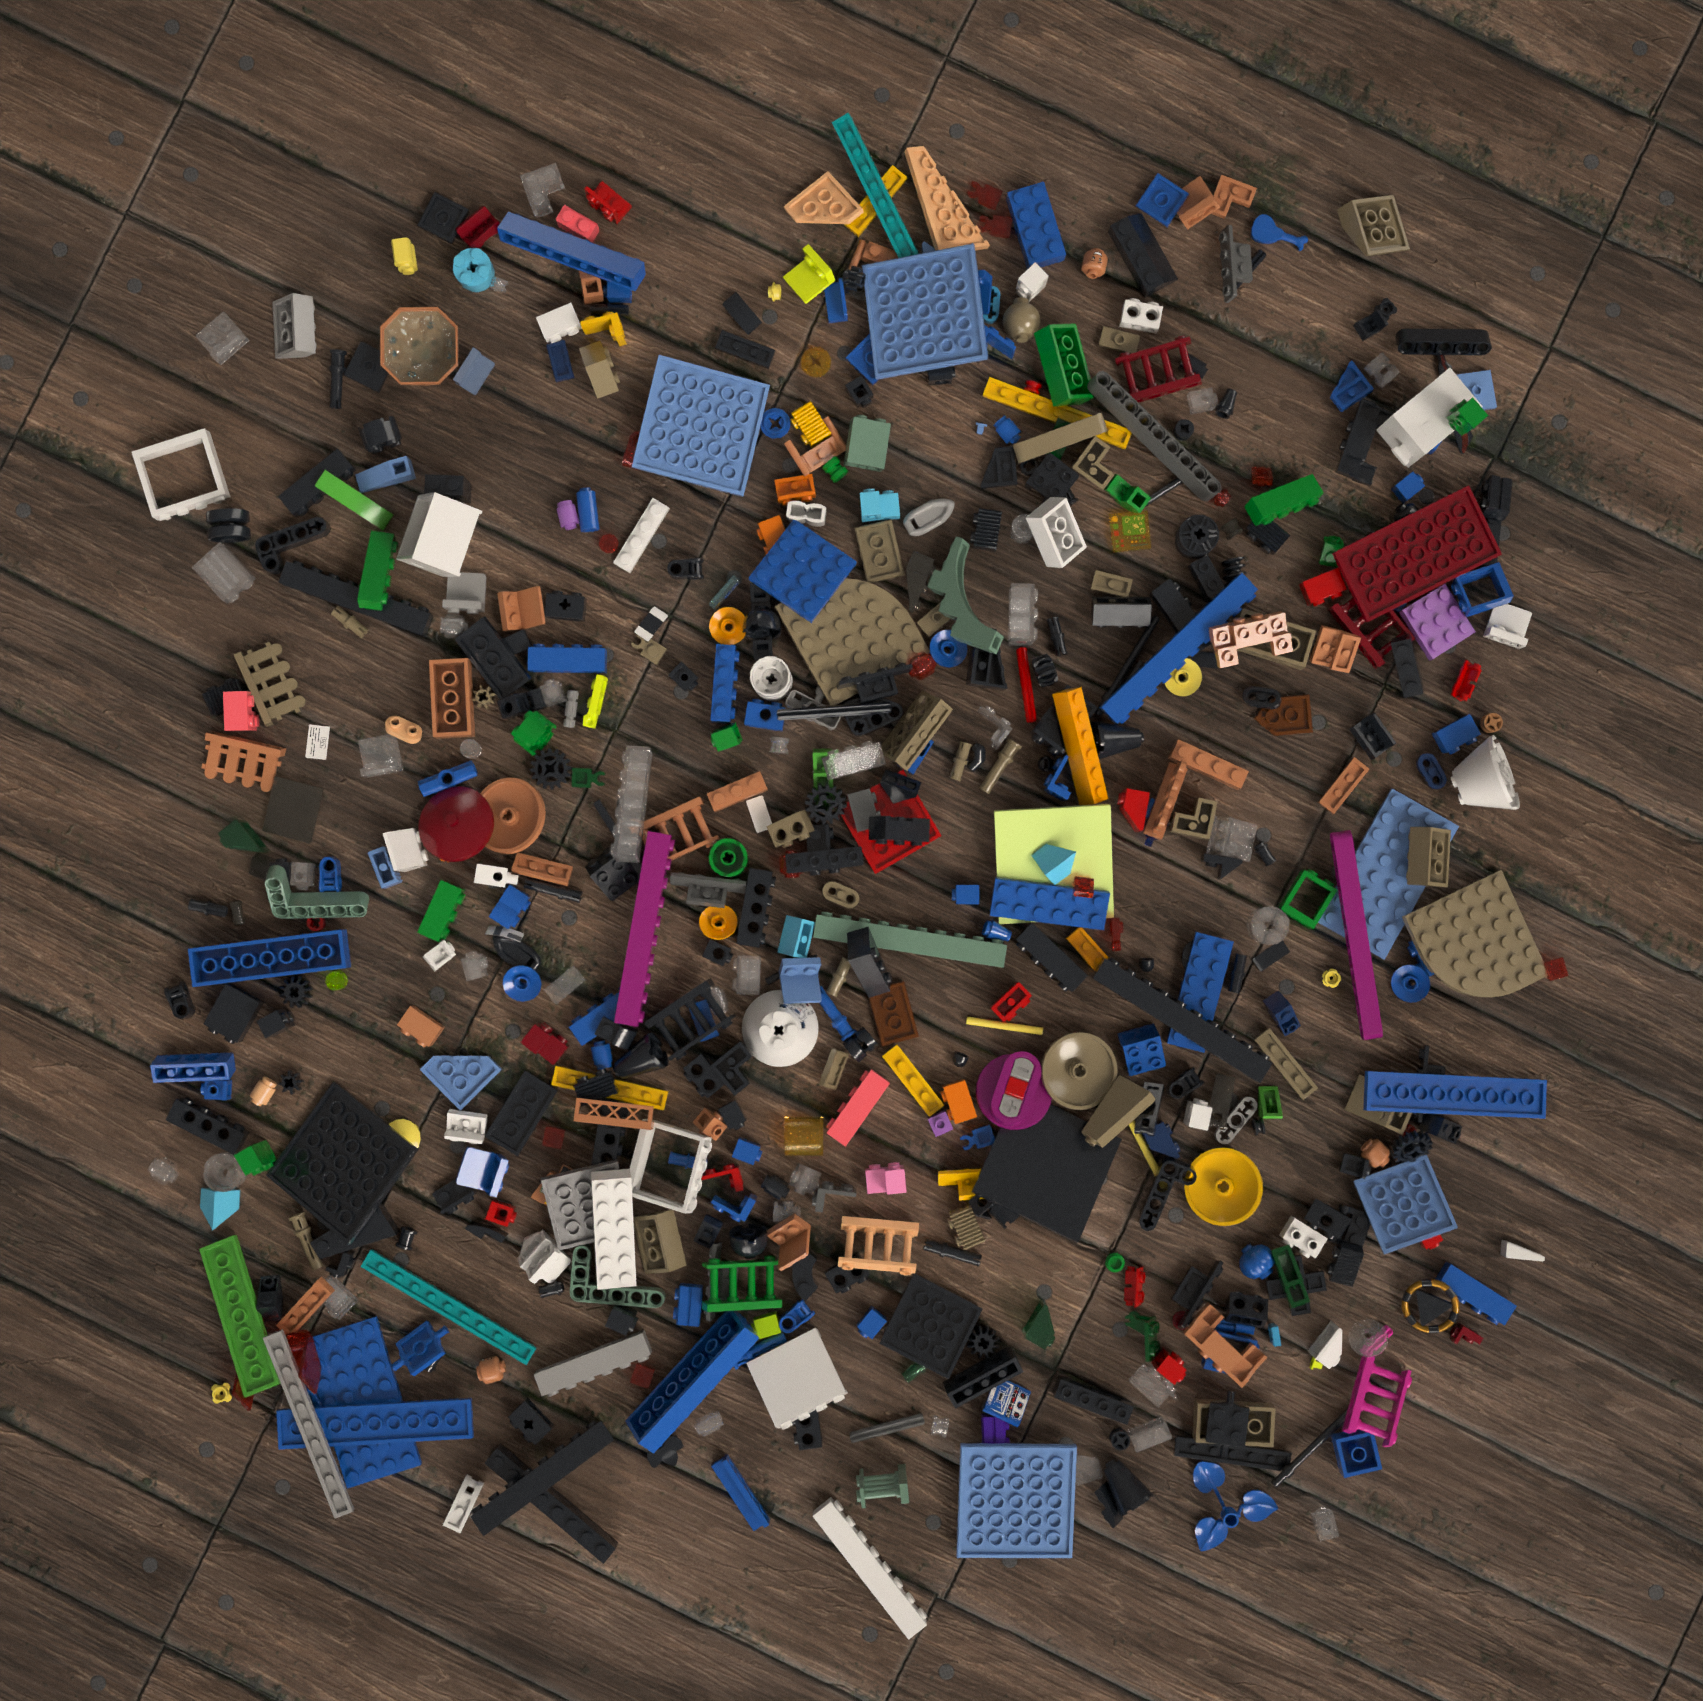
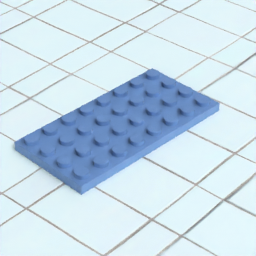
M1390 789L1355 851L1370 952L1385 960L1405 924L1402 916L1412 912L1426 887L1407 885L1406 873L1408 871L1407 854L1409 852L1408 835L1410 827H1434L1451 830L1450 842L1459 828L1458 825L1394 789ZM1336 885L1337 892L1318 923L1345 938Z

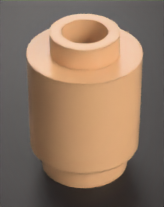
M264 1076L262 1080L258 1081L251 1092V1102L258 1106H262V1104L267 1105L276 1091L277 1083Z

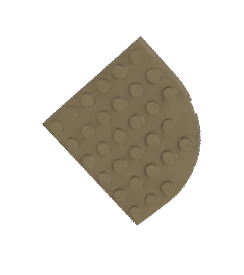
M846 578L812 623L783 603L774 607L829 706H835L857 694L856 686L837 690L836 685L841 678L851 676V678L859 677L858 675L863 672L876 673L878 669L884 667L892 669L900 663L908 665L930 652L904 606L886 590L866 581Z
M1502 870L1496 871L1402 916L1415 948L1428 970L1434 973L1443 984L1459 993L1473 997H1499L1516 992L1549 975Z

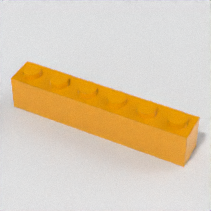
M1070 688L1053 693L1079 805L1097 804L1107 800L1108 795L1082 688Z

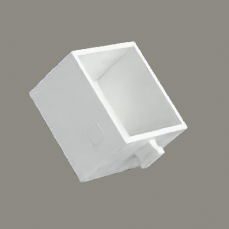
M1449 368L1376 430L1392 448L1391 451L1398 460L1409 468L1454 431L1449 426V421L1446 418L1451 414L1449 410L1463 399L1468 401L1472 397L1481 407L1483 406L1453 370Z
M435 492L418 495L396 559L442 577H460L461 573L459 572L478 516L482 514V511Z

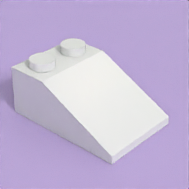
M409 828L383 833L394 871L407 872L427 866L428 854L422 848L417 829Z

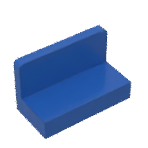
M839 278V282L832 283L824 289L829 323L848 321L843 278Z

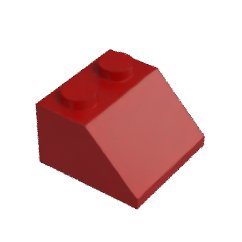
M1127 788L1118 794L1117 804L1120 805L1119 810L1134 832H1141L1144 829L1150 793Z

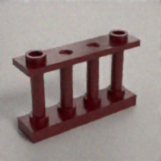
M1179 336L1174 339L1175 341L1132 354L1125 352L1118 355V358H1115L1117 366L1123 364L1129 387L1128 393L1138 403L1202 385L1200 374H1195L1192 370L1186 345L1192 344L1190 336ZM1179 348L1186 374L1184 378L1179 380L1174 378L1167 352ZM1159 353L1167 379L1165 384L1162 385L1155 383L1149 356ZM1139 359L1142 360L1148 383L1147 389L1141 391L1136 387L1130 362Z
M1351 598L1344 605L1336 603L1328 609L1344 631L1361 637L1358 649L1374 669L1386 663L1383 660L1384 655L1392 650L1390 641L1380 650H1375L1371 645L1372 640L1391 625H1394L1400 633L1396 637L1411 634L1412 640H1415L1408 626L1403 624L1393 610L1385 613V616L1388 618L1368 635H1363L1359 630L1360 626L1365 622L1362 615L1356 620H1351L1347 615L1348 611L1356 605L1354 598Z

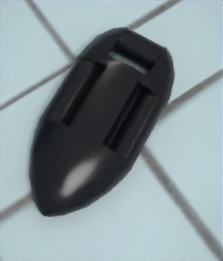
M493 935V945L497 954L511 967L518 965L526 966L531 958L534 961L529 967L536 971L541 965V959L537 952L522 940L517 942L506 937Z

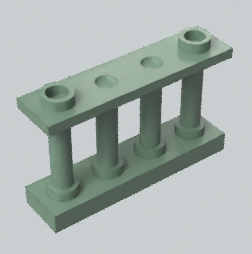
M898 1464V1471H894L895 1473L864 1476L863 1468L859 1469L856 1481L857 1487H860V1490H856L857 1502H861L862 1508H866V1499L892 1496L901 1498V1504L909 1503L906 1465Z

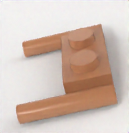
M860 240L848 269L851 270V266L857 267L860 260L871 264L896 259L898 256L892 249L870 241L866 243V241Z
M829 416L822 420L831 432L832 437L800 456L791 440L784 443L804 477L827 463L833 457L846 451V444Z

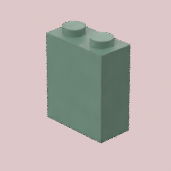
M864 415L853 417L849 425L844 465L877 472L884 470L891 424L879 418L869 420Z

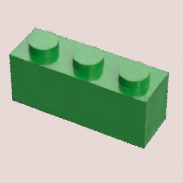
M440 880L417 933L437 942H441L443 939L446 940L450 929H448L449 924L454 922L458 914L456 911L458 904L461 905L465 899V889L445 880Z
M267 1140L251 1145L234 1155L245 1176L251 1173L253 1176L273 1167V1162L277 1160Z

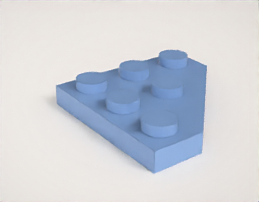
M435 1055L420 1070L459 1110H462L502 1068L490 1056Z

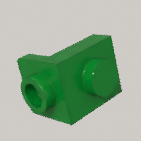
M1324 536V545L1319 558V564L1338 568L1332 553L1344 548L1343 540L1337 536Z

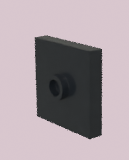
M434 192L417 226L452 244L458 234L455 229L465 221L469 209Z
M362 341L344 374L345 377L380 393L389 375L380 365V350Z

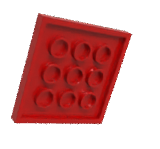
M904 770L898 772V774H901V775L907 777V775H906V773L904 772ZM880 783L870 788L871 792H875L877 803L874 804L875 810H880L881 816L930 819L929 842H922V846H910L911 842H905V845H893V841H887V844H876V840H869V830L857 833L849 801L846 802V808H842L845 813L844 815L841 814L858 846L862 847V852L875 874L942 836L918 794L917 797L893 804Z

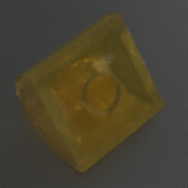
M785 1117V1156H823L824 1117Z

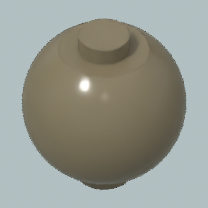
M1027 298L1014 299L1013 304L1007 308L1003 315V328L1006 334L1017 342H1027L1040 328V314L1032 304H1029Z

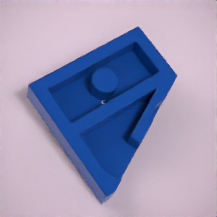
M1350 361L1333 390L1330 399L1340 412H1343L1373 392L1374 388L1354 362Z

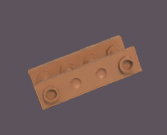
M700 796L630 827L632 835L641 837L645 846L648 829L655 827L660 833L669 835L665 827L667 825L666 821L670 819L676 821L687 849L677 853L674 847L673 851L669 853V859L672 860L703 846L710 848L720 839L718 835L711 836L700 811L701 806L704 805ZM688 811L694 814L705 841L696 845L683 820V814Z

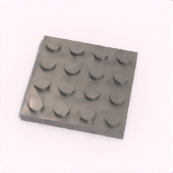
M617 1159L541 1178L559 1251L594 1242L591 1172L619 1170Z

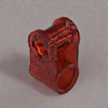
M639 431L633 432L629 437L622 466L632 467L637 446L635 440L639 438Z

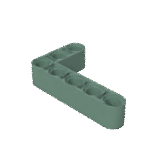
M272 865L267 872L265 888L272 913L277 918L363 917L367 913L369 896L364 892L291 893L287 874L282 866Z
M584 1244L574 1249L570 1282V1297L574 1301L659 1308L664 1303L666 1298L664 1290L658 1287L647 1286L601 1289L604 1294L603 1297H596L594 1290L597 1289V1282H590L592 1248L589 1244ZM578 1249H585L588 1254L587 1257L579 1256ZM577 1268H583L586 1271V1275L583 1277L579 1276L576 1272ZM576 1287H581L584 1290L583 1296H578L575 1293ZM613 1291H621L623 1298L616 1299ZM632 1293H641L642 1299L638 1301L633 1299ZM654 1293L659 1294L661 1301L654 1302L651 1295Z

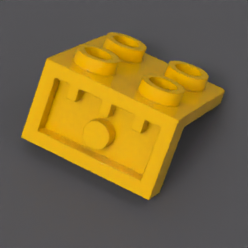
M606 312L603 316L597 318L589 316L580 322L585 335L610 329L613 340L617 341L619 346L627 345L618 313Z

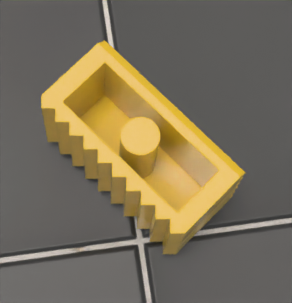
M811 401L791 413L792 419L790 421L795 429L799 428L802 432L800 437L806 446L809 444L811 448H814L831 437V432Z

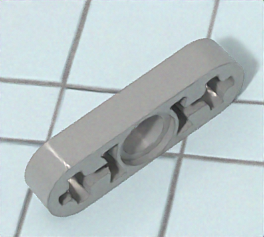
M1249 1096L1242 1097L1215 1130L1214 1136L1219 1143L1228 1144L1233 1140L1257 1110L1256 1100ZM1251 1100L1252 1102L1250 1105L1252 1106V1108H1247L1244 1111V1113L1247 1114L1246 1117H1244V1115L1238 1112L1237 1110L1240 1109L1242 1111L1245 1108V1105L1243 1103L1245 1101L1250 1102ZM1233 1115L1241 1117V1123L1237 1126L1231 1124V1117ZM1227 1123L1231 1128L1235 1130L1233 1132L1229 1130L1227 1132L1228 1138H1223L1221 1140V1135L1219 1133L1221 1131L1225 1132L1228 1129V1127L1225 1126Z

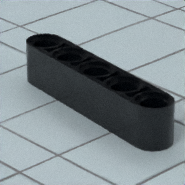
M1405 328L1399 330L1395 335L1398 351L1405 355H1486L1492 349L1489 333L1483 329Z

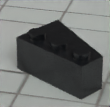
M973 646L970 647L966 685L1001 691L1008 689L1004 677L1000 647L997 654Z
M890 816L869 817V840H876V844H887V841H893V845H905V842H911L910 846H922V842H929L930 819Z
M869 926L848 932V961L868 997L890 992L892 977L890 972L886 970L885 963L881 958Z

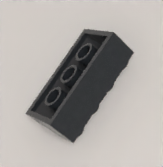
M1142 213L1127 216L1110 225L1108 233L1144 298L1178 280Z

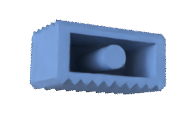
M382 846L368 852L381 888L386 889L402 883V876H399L400 873L393 869L387 847Z

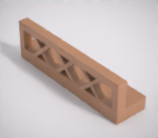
M576 1098L574 1121L652 1130L654 1127V1121H652L654 1106ZM581 1102L588 1103L593 1110L588 1114L579 1113ZM602 1105H607L612 1112L608 1116H602L597 1109ZM621 1107H626L631 1115L627 1118H620L616 1111ZM641 1109L649 1110L648 1121L639 1120L635 1114Z

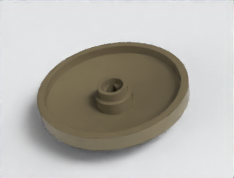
M1072 1032L1059 1037L1048 1047L1041 1063V1079L1048 1095L1058 1104L1074 1110H1085L1099 1105L1117 1079V1062L1111 1048L1102 1039L1089 1033Z

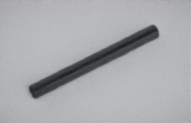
M891 702L778 709L777 719L781 721L890 713L892 707Z

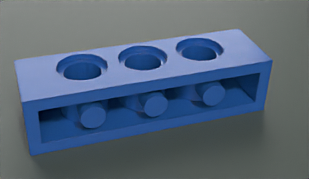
M233 1052L157 1055L150 1065L153 1083L230 1080L236 1071Z

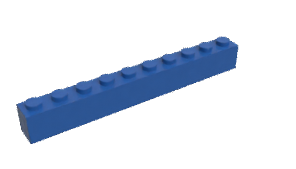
M1243 573L1238 574L1099 708L1114 724L1119 722L1123 724L1130 717L1128 713L1134 709L1136 711L1144 704L1142 700L1147 695L1151 697L1158 690L1156 687L1161 682L1164 684L1172 677L1170 673L1174 669L1178 671L1186 664L1184 660L1189 655L1193 657L1200 650L1198 647L1203 642L1206 644L1210 641L1208 627L1228 623L1226 620L1231 615L1235 617L1242 610L1241 605L1245 602L1248 604L1256 597L1254 593L1258 589Z

